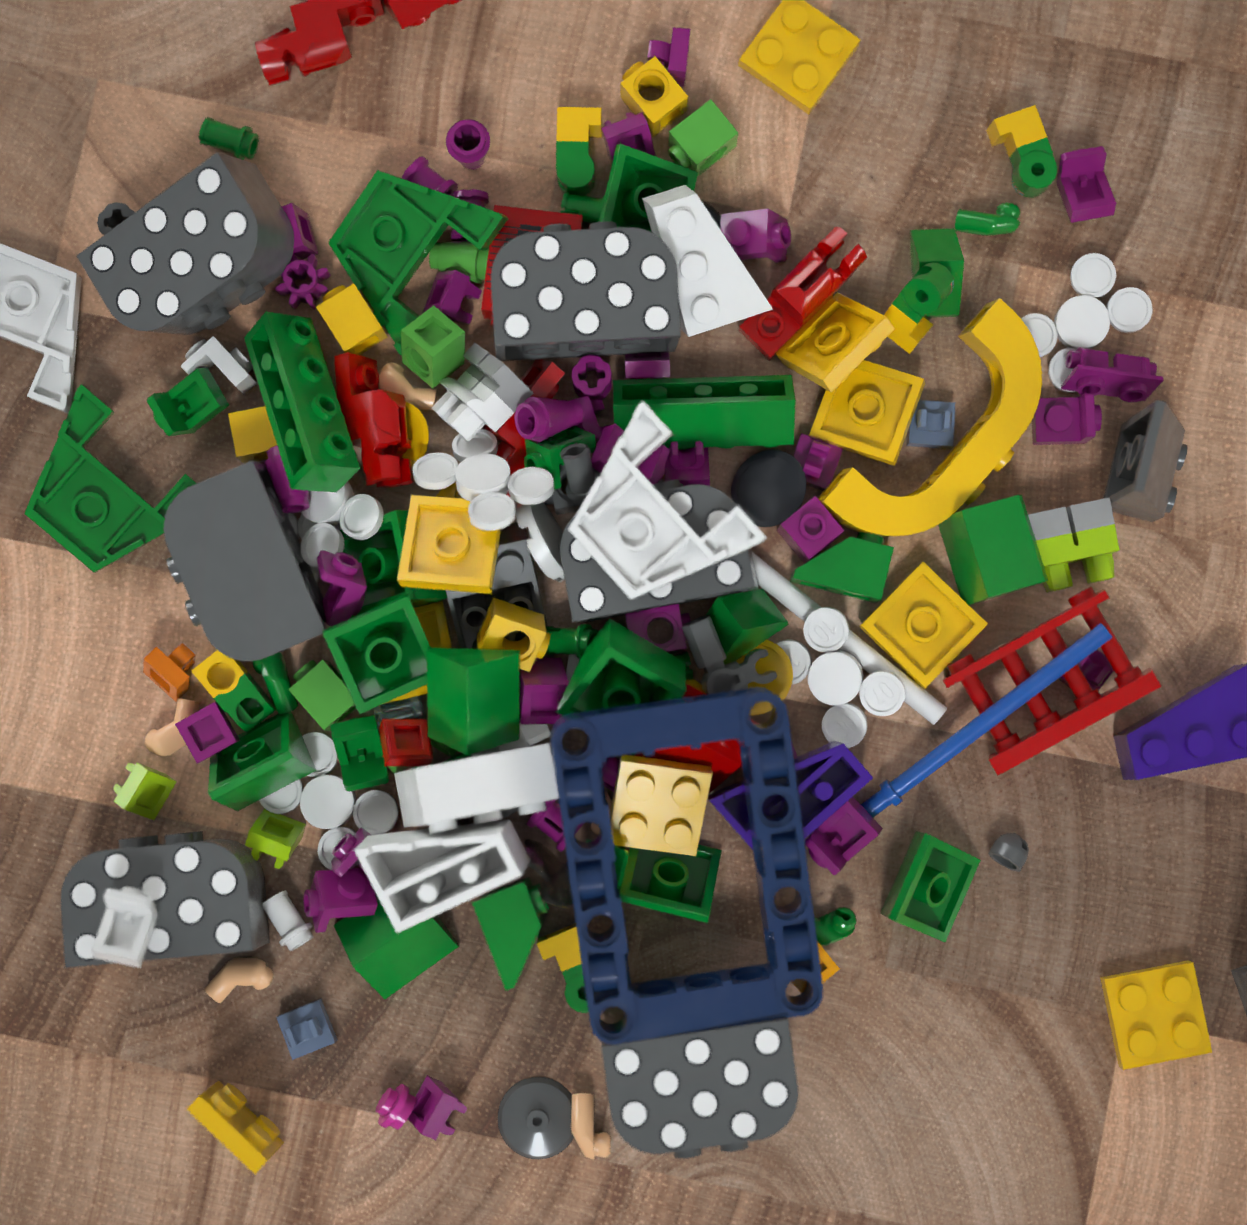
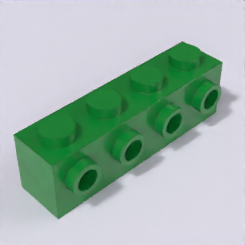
M266 311L245 335L244 340L290 488L294 490L337 493L360 469L312 319Z
M792 375L613 380L614 424L625 431L633 418L632 415L637 406L643 401L673 434L663 443L667 448L670 447L672 442L677 441L678 450L695 448L696 441H701L704 447L723 449L735 446L776 447L779 445H794L796 399Z

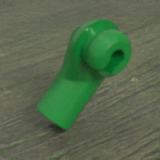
M1012 203L998 205L997 214L959 209L955 219V231L982 236L1011 234L1020 225L1018 218L1021 211L1017 205Z
M278 652L266 658L253 661V668L264 678L276 712L278 714H286L298 707L297 700L288 690L291 684L284 655Z
M839 907L819 918L814 917L817 941L821 946H827L851 935L855 930L857 921L855 913L850 908Z

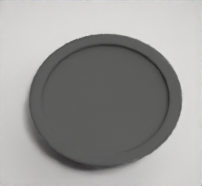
M545 1077L527 1078L513 1085L502 1098L497 1118L499 1131L505 1143L517 1154L529 1159H547L561 1153L572 1142L574 1136L571 1131V1093L559 1082Z

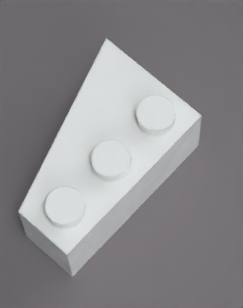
M683 185L642 198L652 233L666 243L675 259L680 328L688 337L773 310L694 191Z
M549 743L394 773L404 828L428 824L430 833L458 828L457 818L472 815L474 816L475 824L503 819L501 810L518 807L519 815L545 811V801L558 799L556 776Z
M510 819L458 825V828L430 833L429 829L368 835L354 849L397 933L522 876L531 861Z

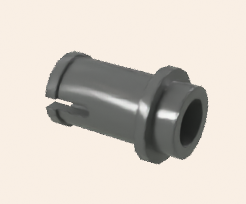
M580 443L569 445L560 453L569 483L565 489L566 494L576 505L583 504L597 479L594 476L590 449L586 444Z

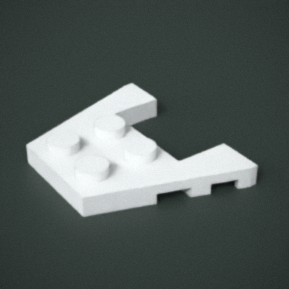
M0 243V337L44 354L27 397L69 413L72 405L81 277L75 272Z
M643 401L637 406L623 436H620L601 475L597 477L568 529L632 600L754 547L767 539L739 506L735 507L706 535L700 538L646 479L637 467L673 434Z

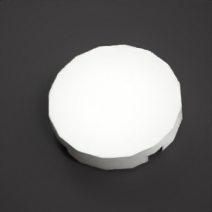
M544 502L534 505L518 503L515 511L517 522L521 529L528 526L530 538L526 541L530 553L548 578L558 582L564 581L560 557V542L563 532Z

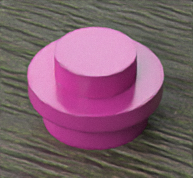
M400 1084L395 1090L388 1088L384 1092L375 1110L380 1114L378 1125L383 1128L391 1126L396 1130L404 1125L416 1103V1097L409 1094V1087Z

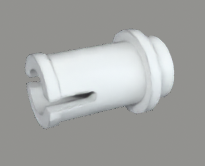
M286 890L277 893L262 904L263 909L282 938L279 941L281 946L286 945L289 951H293L314 937L310 932V929L313 927L312 924H305Z

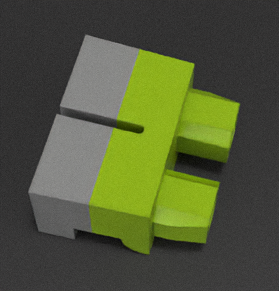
M1110 497L1070 505L1067 508L1061 507L1028 514L1048 581L1043 582L1047 593L1073 587L1068 564L1079 561L1083 563L1087 584L1115 578L1112 554L1120 551Z

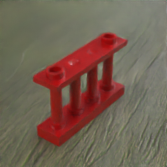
M1092 586L1067 599L1071 607L977 660H974L970 653L947 666L951 674L944 677L943 682L945 686L949 688L961 681L977 711L981 714L992 706L994 702L976 673L979 670L1001 659L1017 687L1031 676L1017 649L1041 637L1054 659L1068 648L1057 627L1080 614L1090 631L1102 623L1113 637L1100 648L1117 675L1114 678L1117 686L1100 694L1097 688L1092 689L1077 664L1063 674L1076 697L1073 700L1076 706L1075 709L1060 716L1057 710L1051 711L1040 692L1026 702L1036 720L1032 723L1036 730L1019 738L1017 732L1011 733L1004 720L989 730L996 742L992 745L996 752L989 755V762L997 775L1008 771L1162 687L1150 668L1141 671L1139 666L1133 667L1097 606L1110 598L1104 589L1095 593Z

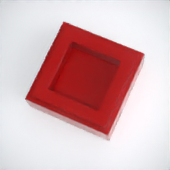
M382 719L379 731L385 767L430 766L433 760L431 741L428 737L427 719Z

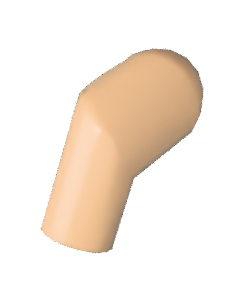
M387 363L382 367L379 374L380 389L404 395L405 401L413 404L419 410L434 411L432 407L438 401L437 389L413 388L403 373L404 368L397 363Z
M178 698L174 721L159 730L152 729L149 731L145 738L146 748L158 756H170L185 747L186 743L175 724L199 711L200 702Z
M257 957L233 958L226 963L204 990L213 1000L222 1003L236 986L253 985L257 990L267 988L273 980V971L266 966L265 961Z
M588 1093L572 1094L571 1131L583 1155L592 1160H595V1156L608 1157L611 1154L610 1135L606 1132L595 1133L594 1095Z

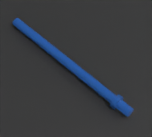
M1100 623L890 782L886 779L879 785L881 790L861 804L862 807L874 818L891 804L894 806L899 805L903 802L902 796L1113 638L1112 635Z

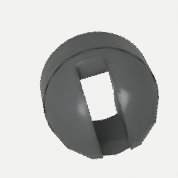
M1006 833L1000 835L994 842L988 855L1000 865L1020 872L1027 860L1029 848L1027 842L1018 834Z

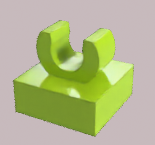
M138 762L136 765L128 763L125 768L131 773L123 786L115 784L113 789L117 797L114 803L126 811L155 820L177 781L163 772Z
M264 808L250 828L245 846L253 848L251 855L256 861H258L262 853L276 857L274 868L280 869L285 861L289 860L301 841L306 824L281 814L269 812Z

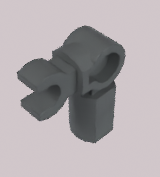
M710 615L701 616L681 626L698 669L703 668L705 671L701 680L702 689L705 694L746 689L748 684L753 681L759 684H767L777 677L776 672L772 670L766 671L763 674H758L755 670L757 660L769 655L766 649L750 651L740 664L735 660L724 665L723 660L727 657Z

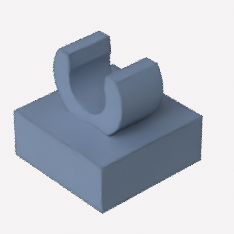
M919 400L907 432L906 446L951 449L954 441L956 402Z
M322 998L276 1017L292 1060L338 1041Z

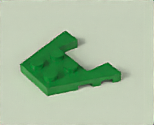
M377 170L328 244L357 289L361 290L374 309V316L380 325L386 328L395 342L393 346L402 356L401 330L418 318L419 315L398 297L448 225L479 250L486 251L509 218L502 213Z
M81 384L75 392L72 406L66 420L61 425L58 439L49 460L44 465L24 514L92 572L97 573L163 535L164 520L170 504L177 495L188 487L197 484V482L187 474H184L155 508L85 449V445L115 412Z

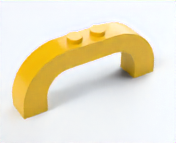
M1001 298L986 303L958 335L983 360L991 378V396L982 416L925 482L915 491L905 496H892L878 490L853 467L842 469L818 497L839 524L856 532H865L878 536H905L926 531L944 522L964 503L969 505L974 502L984 491L986 485L982 481L992 470L996 472L1001 470L1011 460L1015 453L1011 448L1026 431L1037 410L1042 388V368L1036 343L1028 327Z

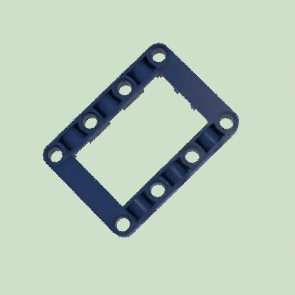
M753 687L569 713L561 716L551 729L550 740L587 1008L593 1034L606 1044L617 1045L626 1042L806 1016L813 1013L823 999V984L790 726L785 703L772 691L764 687ZM761 701L770 702L772 706L770 719L762 724L752 723L750 720L752 706ZM572 728H580L588 734L585 746L576 751L568 750L561 744L563 734ZM735 739L739 742L767 963L631 983L627 957L628 946L622 902L615 870L616 858L609 807L604 788L602 762H607V757L638 752L643 753L644 756L654 755V750L680 746H690L691 749L701 748V743ZM773 794L783 796L784 805L780 812L775 815H765L762 813V804L768 796ZM583 822H593L600 827L598 837L591 842L578 840L574 836V832ZM784 887L794 888L796 893L790 904L785 906L774 904V896L778 890ZM596 915H606L612 919V925L606 932L594 933L587 928L589 920ZM792 980H807V987L800 995L789 996L786 994V988ZM609 1007H619L625 1012L623 1018L613 1024L602 1021L600 1016Z

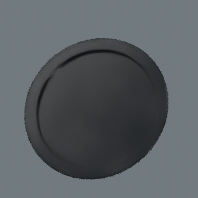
M780 450L761 451L749 457L737 470L731 486V499L757 527L776 526L784 522L801 506L806 493V476L801 464L792 455Z

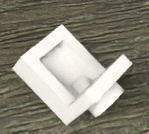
M214 336L208 341L201 340L193 345L185 355L187 360L181 365L182 369L189 375L197 368L208 367L210 369L215 364L244 395L257 384L248 374L253 369V365L236 347L229 353Z
M123 887L121 891L107 888L104 895L107 908L92 948V954L97 959L141 968L158 917L154 900L146 892L137 888Z

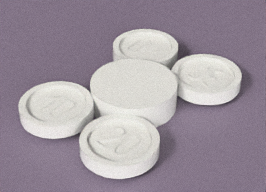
M1086 254L1075 262L1070 272V282L1073 289L1080 296L1067 300L1059 308L1054 323L1047 316L1038 313L1028 314L1021 318L1034 338L1040 358L1047 355L1054 348L1057 338L1063 345L1068 347L1057 352L1050 360L1048 366V376L1051 383L1063 392H1076L1061 389L1062 383L1072 372V369L1066 368V356L1070 350L1076 351L1079 347L1085 349L1095 347L1107 335L1110 324L1118 331L1132 333L1142 329L1152 316L1151 300L1144 291L1138 288L1127 287L1120 289L1109 299L1107 307L1096 299L1107 294L1116 280V270L1113 263L1102 254Z
M480 429L469 442L458 434L452 442L454 457L446 453H430L419 458L413 466L415 482L425 489H443L456 481L459 495L465 500L470 501L468 512L471 523L482 530H499L508 526L514 520L516 514L514 501L526 505L539 504L549 499L554 492L553 476L545 469L527 467L511 475L509 464L503 458L496 456L498 446L495 435L484 429Z
M348 481L337 493L309 491L308 501L310 507L301 513L306 519L316 525L309 528L303 536L301 542L302 557L306 563L318 568L317 556L321 550L333 554L343 552V535L338 528L334 527L338 523H340L344 533L354 539L365 540L372 537L379 530L383 522L384 513L380 502L367 494L353 496V490Z
M821 607L814 610L807 617L803 628L807 643L813 649L824 652L813 663L809 650L801 642L787 639L778 642L777 645L785 651L790 659L793 670L792 685L801 682L808 675V685L812 694L822 703L833 705L825 713L822 720V731L829 743L833 741L841 742L847 748H851L862 741L868 726L864 712L856 705L848 702L859 692L861 703L868 712L877 716H888L898 711L902 706L906 695L905 686L896 674L885 670L875 671L869 674L863 681V670L859 661L850 653L838 650L849 636L847 618L835 608Z
M311 732L302 737L316 768V771L307 776L316 778L308 782L304 789L299 779L259 801L266 810L275 814L291 812L300 804L304 818L311 825L320 829H330L319 841L318 856L326 868L333 870L331 861L334 856L331 854L332 850L346 834L350 833L354 836L356 833L350 828L340 826L345 824L353 815L355 824L359 829L362 827L371 835L384 834L395 826L399 816V809L395 799L387 792L381 790L365 792L356 801L355 792H347L345 790L341 777L326 775L334 769L338 761L333 739L324 733ZM359 859L349 869L356 867L360 862Z

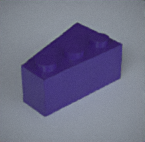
M1247 663L1230 667L1214 679L1194 688L1171 704L1158 709L1115 734L1113 737L1123 780H1139L1247 758Z
M833 741L794 759L804 839L873 779L872 775L844 743ZM744 780L708 794L707 800L753 851ZM778 794L768 796L762 804V813L765 815H775L780 812L784 805L783 796Z

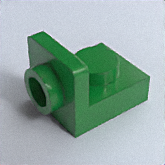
M574 426L541 442L525 439L526 456L524 458L525 468L538 467L547 470L553 476L554 490L560 489L559 465H564L560 455L561 451L569 445L581 443L589 447L591 454L596 448L595 434Z

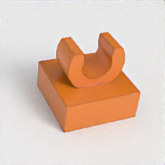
M183 643L169 656L165 655L156 646L143 659V673L177 702L178 698H181L189 690L190 676L186 672L195 664V661L192 659L196 655Z

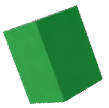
M623 144L616 145L599 222L617 223V228L634 227L652 233L642 198L683 185L694 191L698 172Z
M1022 494L961 510L938 524L959 595L968 605L1048 581Z
M407 594L322 631L359 714L427 685V648L431 647Z
M427 648L428 737L466 755L519 740L520 650Z
M289 712L275 715L258 724L248 733L243 732L237 735L240 741L211 756L208 794L212 800L233 810L240 811L316 771L293 714Z
M916 831L880 914L909 928L946 942L981 860L929 834Z
M699 844L697 855L690 856L630 847L629 858L619 892L621 902L708 923L722 850Z
M376 895L378 906L374 915L344 917L333 926L352 967L384 999H387L454 951L459 945L438 914L397 933L379 897Z

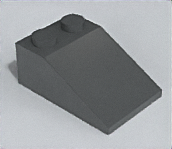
M1154 401L1121 425L1103 499L1110 497L1112 512L1154 522L1163 518L1165 513H1170L1174 506L1177 488L1172 487L1175 471L1180 470L1185 462L1188 447L1186 444H1182L1185 429L1166 402Z

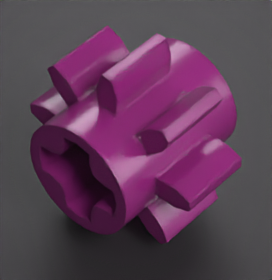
M293 254L291 263L286 266L284 272L280 275L284 283L279 284L276 287V291L280 296L291 293L289 304L293 309H297L300 302L308 303L315 310V301L321 295L324 296L329 292L322 281L327 280L331 274L327 268L315 270L318 260L313 254L307 258V261L298 260ZM309 276L312 280L311 284H302L298 288L295 281L297 279L305 280Z

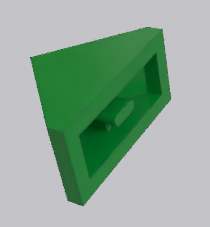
M955 228L911 230L912 278L921 267L932 262L945 266L954 278V288L951 294L936 311L926 314L925 318L958 317L960 315L964 257Z
M763 589L718 596L706 614L710 615L727 658L723 660L724 665L738 660L789 625L788 621Z

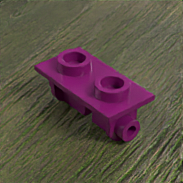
M1079 347L1076 351L1070 350L1066 356V368L1072 369V372L1062 383L1061 389L1076 391L1080 395L1083 393H1094V396L1104 395L1118 397L1125 402L1145 401L1164 379L1161 376H1156L1157 365L1150 362L1148 357L1116 353L1113 357V367H1109L1108 352Z

